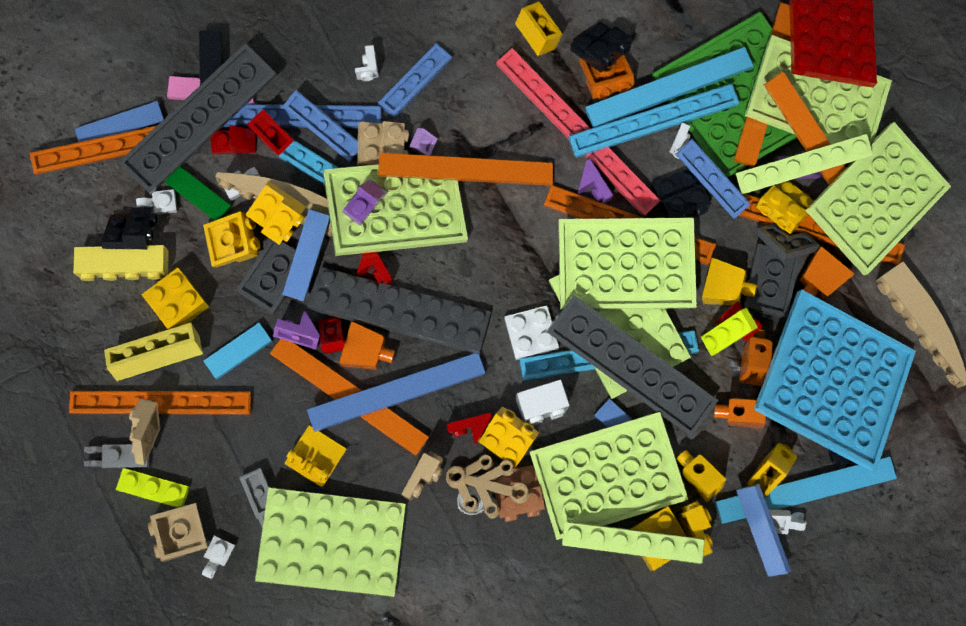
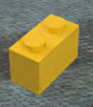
M540 2L523 7L515 23L537 56L555 50L563 35Z

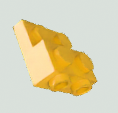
M268 181L246 213V216L263 227L261 233L280 245L282 240L287 242L293 234L292 226L298 227L305 217L302 215V212L306 206Z
M785 181L776 186L773 185L760 198L756 208L763 215L773 220L781 229L791 234L809 216L805 210L814 200L790 181Z
M240 211L203 225L212 267L217 268L234 261L242 262L258 256L257 250L260 249V242L257 237H254L253 233L256 223L247 217L246 213Z
M502 406L478 442L504 461H510L514 468H516L539 435V432L531 424L525 423L518 418L514 412Z
M698 501L682 507L683 512L677 515L687 537L705 539L703 556L713 553L711 547H713L711 538L703 532V530L711 527L709 522L712 519L706 508L703 509Z

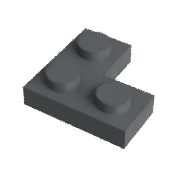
M776 223L759 227L756 233L784 261L817 252L819 244L806 232L788 236Z

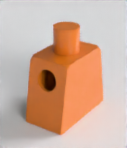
M820 247L812 256L799 281L805 286L804 291L824 300L850 279L854 273L823 247Z
M351 322L339 363L344 367L377 370L380 360L389 363L393 362L395 350L384 347L386 341L384 336Z
M759 329L743 347L739 382L761 386L767 375L772 359V341L765 339L766 331Z
M729 399V405H715L714 418L728 419L727 425L764 429L766 423V416L753 410L757 400ZM741 410L743 415L736 416L734 411Z

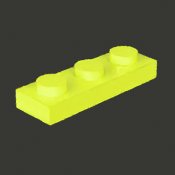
M747 308L703 335L701 339L710 355L714 356L758 327Z
M123 468L116 490L180 508L185 504L190 487Z

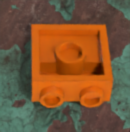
M625 55L621 56L611 67L606 68L603 72H599L579 57L580 65L586 77V84L593 99L599 98L603 100L608 98L610 94L616 92L624 93L634 88V75Z

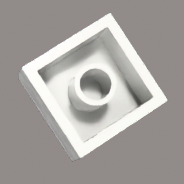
M561 380L522 391L516 395V402L522 420L532 426L543 423L544 418L551 417V420L563 417L569 408Z

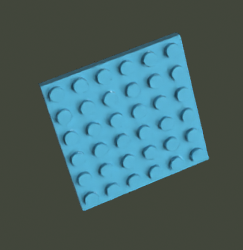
M801 289L797 292L753 410L870 471L877 470L916 351Z

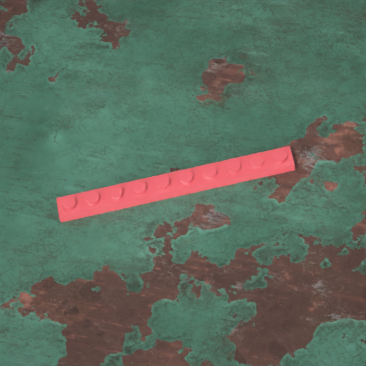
M513 48L496 62V65L567 138L570 135L590 129ZM609 147L584 155L592 161L596 169L643 217L660 203L655 194Z

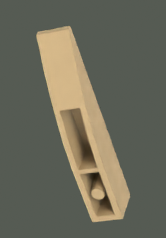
M217 172L215 176L220 187L229 191L231 188L237 190L240 196L251 200V198L256 199L268 181H270L306 206L302 212V215L305 216L301 222L303 225L309 209L329 215L327 198L307 189L266 177ZM329 220L325 235L332 237L331 223Z
M901 262L876 280L880 292L887 295L892 302L893 309L897 313H901L905 319L906 326L917 334L920 344L933 355L932 358L935 364L942 367L946 372L948 381L952 385H956L957 388L965 386V367L949 327L930 295L906 264Z

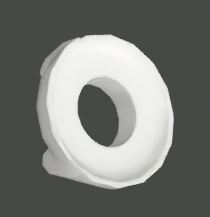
M467 486L470 495L477 497L479 506L475 512H468L463 506L464 501L459 493L457 497L459 510L468 515L482 513L485 507L476 488Z

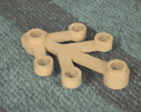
M483 455L478 461L465 468L461 466L451 467L446 474V481L450 487L458 489L464 501L463 506L470 513L475 512L479 505L476 499L471 497L466 485L476 488L485 507L484 512L489 518H496L500 511L498 506L492 502L487 490L510 496L516 503H524L529 498V490L523 483L507 486L492 482V480L502 475L510 476L513 474L514 466L508 460L501 462L500 466L490 470L494 464L490 456ZM489 460V464L484 466L483 462ZM510 465L508 471H503L505 466ZM480 469L490 470L478 478L470 476ZM461 475V478L455 481V477ZM519 492H524L523 497L517 498ZM474 502L473 507H467L468 503ZM494 507L495 511L491 514L488 513L489 509Z

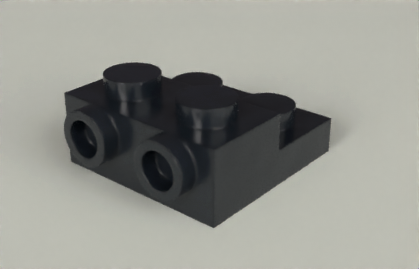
M600 21L570 45V51L599 72H603L606 68L611 67L621 56L626 55L630 51L631 36L616 26L611 29Z
M689 169L654 182L651 185L655 196L660 200L659 204L666 218H688V216L693 214L700 216L708 212V208L711 205L703 185L699 184L698 179Z
M131 207L129 214H110L101 241L102 249L147 250L149 242L154 237L153 228L158 223L157 213L153 212V208Z

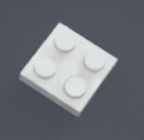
M547 306L504 317L515 360L559 349L557 339L546 332L552 323Z

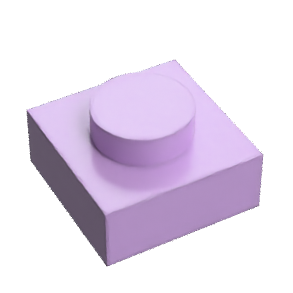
M417 128L409 147L420 155L430 156L438 138L424 128Z

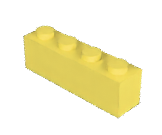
M148 245L147 250L74 247L73 273L81 278L82 281H94L95 278L114 281L117 280V277H125L127 280H138L139 277L158 280L161 279V276L168 275L169 250L164 245Z
M192 323L104 350L107 369L116 381L203 354L200 336Z

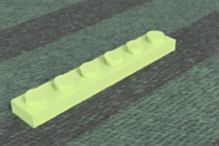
M865 134L738 172L736 177L741 194H745L873 156L868 135Z
M564 522L562 545L702 564L705 539Z

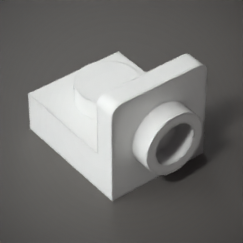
M374 45L365 46L366 54H362L364 67L355 68L357 80L371 81L379 77Z
M684 123L678 129L669 151L677 159L679 158L675 154L688 143L691 134H688L690 126Z

